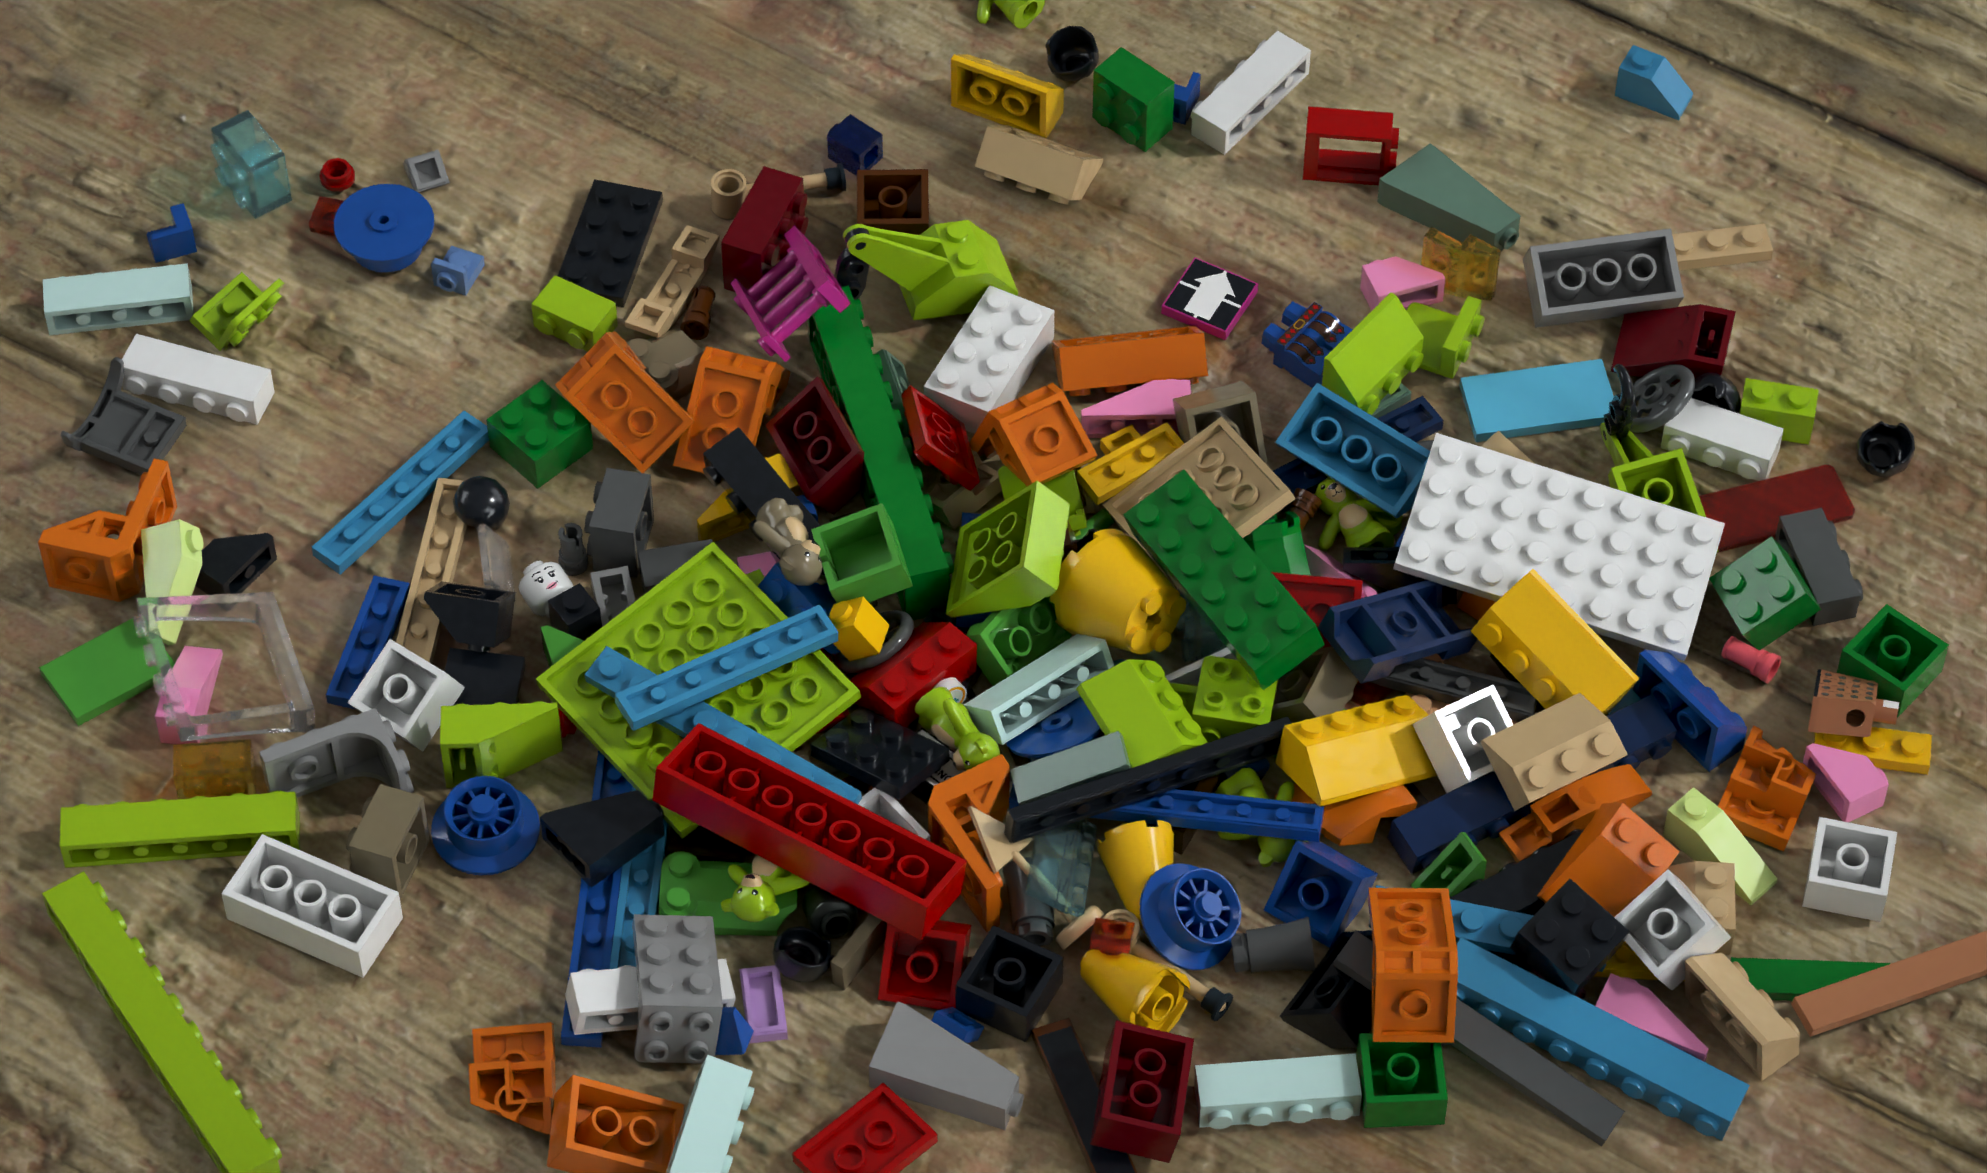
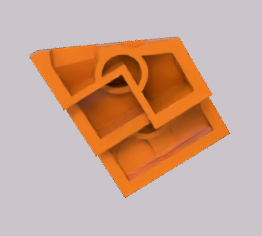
M1753 725L1718 807L1726 813L1742 835L1784 852L1817 774L1805 764L1798 762L1784 747L1775 749L1762 738L1763 731Z
M1296 783L1293 784L1294 795L1291 802L1317 804ZM1401 785L1325 805L1321 833L1338 846L1373 843L1380 818L1402 816L1416 809L1418 802L1407 788Z
M547 1022L472 1029L474 1063H468L470 1104L545 1135H550L554 1094L556 1093L554 1024Z

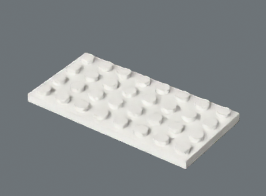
M1436 433L1393 569L1496 602L1529 571L1534 569L1595 633L1644 649L1669 652L1676 659L1685 661L1725 523Z

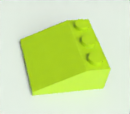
M1035 481L960 527L946 614L950 617L1027 607L1032 606L1045 597L1053 595L1060 583L1059 574L1064 555L1063 547L1068 528L1070 504L1039 481Z

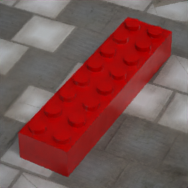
M700 723L656 767L652 801L920 940L924 938L962 892L967 860Z

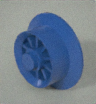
M378 184L358 190L343 201L335 214L334 233L340 246L347 253L354 256L356 261L363 267L375 272H395L408 267L419 257L423 246L428 242L433 233L434 213L429 202L417 191L402 185Z
M1080 696L1006 744L1012 753L1028 757L1029 762L1102 737V730Z
M477 776L455 786L438 807L431 825L432 841L439 856L451 867L473 875L498 874L516 867L531 854L539 839L540 819L532 801L510 783L493 776Z
M1177 863L1159 869L1148 879L1141 893L1140 917L1149 942L1164 959L1179 968L1199 971L1218 964L1229 953L1232 947L1231 938L1237 932L1241 922V905L1233 886L1218 872L1207 868H1198L1190 864Z

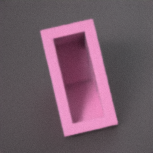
M1396 256L1384 260H1375L1369 264L1362 265L1360 289L1371 311L1390 292L1399 298L1406 310L1413 302L1428 306L1443 301L1445 276L1441 272Z
M1814 743L1806 746L1803 764L1817 774L1813 784L1843 822L1849 823L1884 805L1889 786L1887 777L1880 768L1873 765L1867 756Z

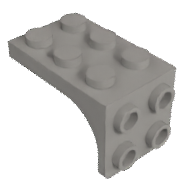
M376 708L358 715L347 716L337 723L320 729H312L302 736L286 742L275 743L269 748L259 751L267 793L272 791H295L298 798L345 779L360 776L376 778L390 787L410 793L414 792V788L407 771L411 770L408 758L403 749L396 750L393 742H396L393 727L389 720L382 721Z
M634 914L632 929L638 981V1026L634 1049L635 1059L639 1062L703 1063L707 1055L715 1057L723 1002L713 916Z

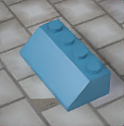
M1319 383L1315 384L1275 441L1276 445L1396 519L1412 509L1430 454L1428 449Z

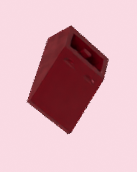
M1696 304L1624 314L1611 372H1614L1613 367L1616 364H1621L1626 368L1630 376L1641 378L1659 367L1678 364L1691 370L1694 378L1707 372L1723 375L1736 311ZM1676 379L1671 384L1676 385L1680 380Z

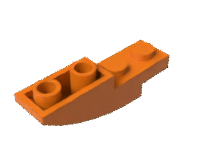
M1631 764L1606 769L1579 779L1531 804V813L1499 832V838L1518 863L1530 857L1538 848L1545 845L1550 847L1563 840L1571 831L1585 829L1603 803H1624L1631 809L1652 796V791Z

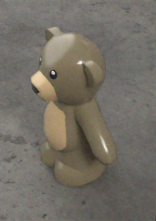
M774 498L766 502L757 513V522L754 523L753 529L766 542L767 546L781 558L779 564L784 578L798 586H810L814 583L824 586L827 580L821 574L823 567L819 555L821 548L817 542L808 540L807 529L802 523L804 515L798 505H788L782 498Z

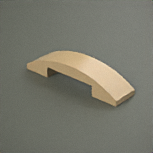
M686 225L671 249V261L646 299H639L625 321V327L656 338L665 334L689 305L694 288L700 286L716 251L719 235Z

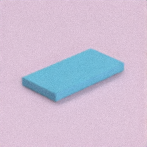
M1602 359L1462 377L1459 384L1475 442L1487 441L1497 431H1500L1506 438L1600 426L1604 422V414L1609 413V402L1614 398Z

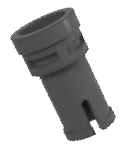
M575 523L565 524L566 535L563 527H560L558 531L561 545L558 562L566 575L577 576L587 570L589 565L588 555L583 545L581 527Z

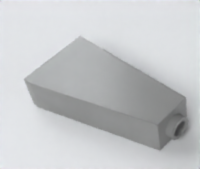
M896 1003L869 1064V1087L875 1089L884 1082L899 1097L1005 1130L1011 1116L1017 1117L1023 1104L1024 1094L1019 1093V1076L906 1004Z

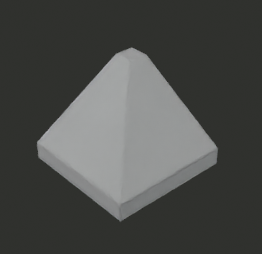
M439 150L404 160V169L413 189L418 193L450 183Z

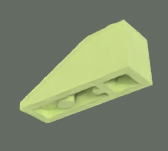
M180 519L141 529L148 634L150 638L167 645H173L177 642L202 567L201 550L203 549L204 542L200 528Z
M1693 787L1668 809L1663 836L1694 861L1735 863V893L1749 905H1753L1777 883V877L1726 813Z

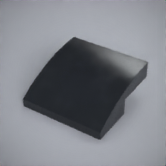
M450 648L444 672L465 687L454 705H491L498 702L519 704L518 695L526 663L525 657Z

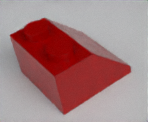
M938 920L924 938L920 940L887 923L878 1000L895 1003L901 1002L908 1005L941 1010L949 1007L956 1008L955 985L966 969L972 925Z

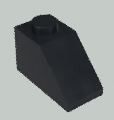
M268 533L212 540L201 550L202 567L195 586L228 607L277 560L273 536Z

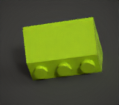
M1390 292L1324 358L1322 386L1370 415L1376 411L1380 401L1387 394L1391 395L1398 389L1402 379L1409 372L1413 373L1420 367L1424 359V354L1422 353L1424 337L1395 294Z
M1127 659L1084 681L1076 688L1104 735L1116 731L1122 734L1131 768L1208 743L1201 733L1200 726L1192 719L1183 705L1181 696L1174 691L1165 677L1163 668L1156 661Z

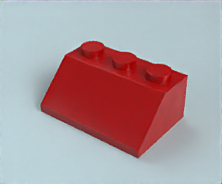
M923 622L913 630L907 643L894 656L872 669L858 673L850 680L860 690L861 698L855 703L907 727L920 716L915 712L916 703L922 696L931 691L939 681L954 677L962 683L976 672L977 644L951 622Z

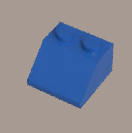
M1299 840L1295 842L1264 907V911L1285 923L1308 917L1311 937L1331 948L1340 934L1346 930L1362 909L1368 896V890L1372 888L1378 873L1320 841Z

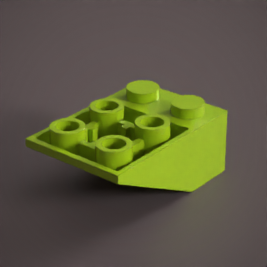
M536 701L523 704L498 702L491 705L456 704L454 706H441L440 749L446 788H454L459 783L477 776H493L503 779L562 752L563 745L558 702L546 703Z

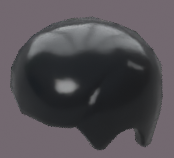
M1067 26L1057 30L1047 40V63L1052 74L1060 80L1079 81L1088 77L1099 62V50L1095 38L1091 32L1082 26Z
M1711 372L1703 373L1695 378V389L1691 398L1739 413L1741 398L1732 381L1718 373Z
M1880 421L1862 432L1856 444L1857 460L1872 475L1879 477L1894 476L1903 472L1913 458L1915 451L1914 435L1903 423L1889 425Z
M476 476L463 481L453 498L455 514L465 524L474 526L480 533L491 528L498 530L505 521L510 507L509 497L505 488L497 480L485 476Z
M803 926L787 928L775 940L773 948L774 963L786 978L800 983L814 982L821 978L831 965V960L834 957L831 954V941L823 940L818 933Z

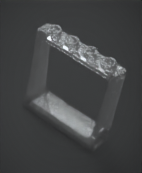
M273 592L136 598L138 615L133 616L136 634L138 638L146 637L148 644L143 645L145 661L148 668L156 666L158 674L153 675L155 691L158 697L166 696L168 703L163 704L165 721L168 727L176 726L181 742L252 734L308 732L315 729L314 706ZM156 621H234L257 624L263 635L286 703L200 716L189 715L183 704Z

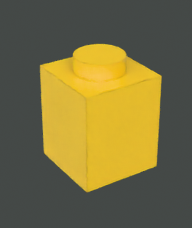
M864 596L834 604L830 611L829 619L839 632L838 641L833 644L849 661L880 654L889 624Z

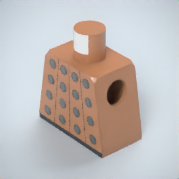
M1818 669L1808 732L1869 737L1873 721L1896 725L1899 702L1876 699L1878 683L1875 681Z

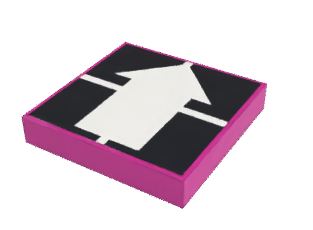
M1194 257L1162 304L1161 314L1226 340L1257 294L1259 284Z

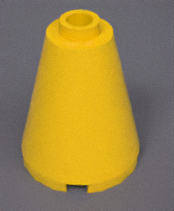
M1145 820L1123 824L1105 832L1104 842H1101L1099 839L1096 841L1098 854L1126 910L1132 912L1138 918L1140 930H1144L1140 917V898L1146 882L1159 869L1174 864V833L1171 824L1162 820H1157L1158 827H1147Z
M1097 946L1087 951L1081 959V978L1122 1022L1169 1033L1186 1009L1188 1000L1183 997L1185 987L1190 989V982L1187 976L1178 969L1106 946Z

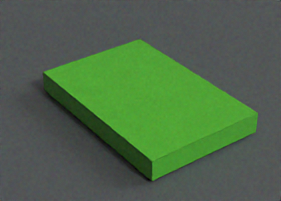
M137 615L39 667L41 676L75 723L80 726L166 680L175 662L159 641L149 637L147 624L140 615Z

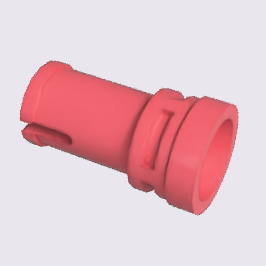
M1731 636L1727 640L1721 653L1722 658L1750 670V674L1767 684L1774 678L1781 664V656L1764 649L1758 650L1738 640L1735 636Z

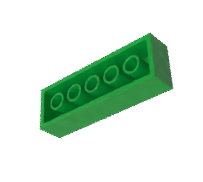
M1185 470L1179 472L1123 514L1136 539L1262 690H1265L1325 645L1313 620Z

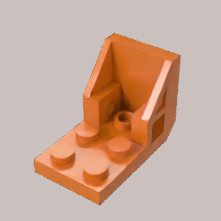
M616 331L606 332L555 386L641 473H645L695 420L645 371L646 367Z
M707 346L699 361L687 408V413L695 422L680 436L673 466L704 474L705 462L703 453L738 427L752 444L756 446L763 415H771L788 385L791 372L776 362Z
M1053 382L989 411L969 442L971 449L976 451L979 456L985 454L987 458L998 454L1002 463L1026 486L1035 481L1044 484L1094 461L1098 456L1065 393Z
M153 458L148 472H143L140 477L138 495L135 501L129 502L126 516L99 510L43 531L38 544L49 587L117 602L124 601L140 593L145 582L141 529L170 522L177 508L168 461ZM111 534L119 535L118 539L107 537Z
M1003 754L934 785L928 802V833L930 834V842L967 860L961 896L986 932L990 931L992 926H1000V909L1003 908L1000 888L1003 887V881L999 872L997 871L994 874L991 866L989 867L983 859L987 856L968 807L972 806L1002 823L1004 822L1007 810L1009 809L1010 765Z
M1369 888L1368 906L1373 939V1042L1454 1043L1458 951L1449 889Z

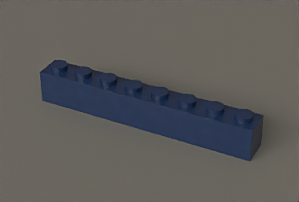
M1653 694L1607 716L1611 720L1628 755L1594 773L1626 764H1631L1636 769L1641 762L1649 758L1657 760L1665 756L1672 749L1671 745L1677 729ZM1495 771L1392 820L1387 838L1412 875L1422 869L1425 870L1460 832H1466L1475 846L1479 841L1487 837L1496 839L1499 837V832L1530 814V805L1538 800L1514 811Z

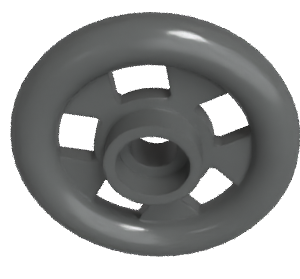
M1672 364L1654 369L1638 379L1633 384L1635 404L1639 401L1637 406L1638 416L1633 419L1632 430L1630 431L1636 433L1651 431L1677 416L1693 395L1695 378L1692 371L1683 365ZM1676 379L1680 380L1675 386L1670 387V384ZM1644 412L1649 413L1647 417L1640 418Z
M900 610L879 613L889 624L880 654L849 661L839 652L833 654L834 665L843 673L854 674L867 671L882 664L894 656L911 637L914 628L912 617ZM898 626V628H896V629H894L893 631L889 632V630H891V629H893L894 627Z

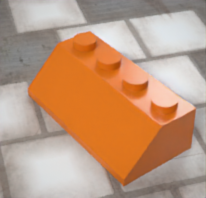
M1195 326L1051 341L1059 388L1063 391H1069V396L1090 395L1091 388L1105 387V392L1108 393L1122 392L1127 390L1128 384L1141 383L1143 385L1153 380H1190V384L1199 383V377L1208 376L1204 332Z

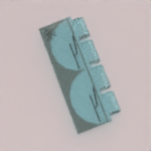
M1083 819L1035 835L1025 894L1065 914L1075 917L1082 916L1085 911L1097 834L1096 825Z

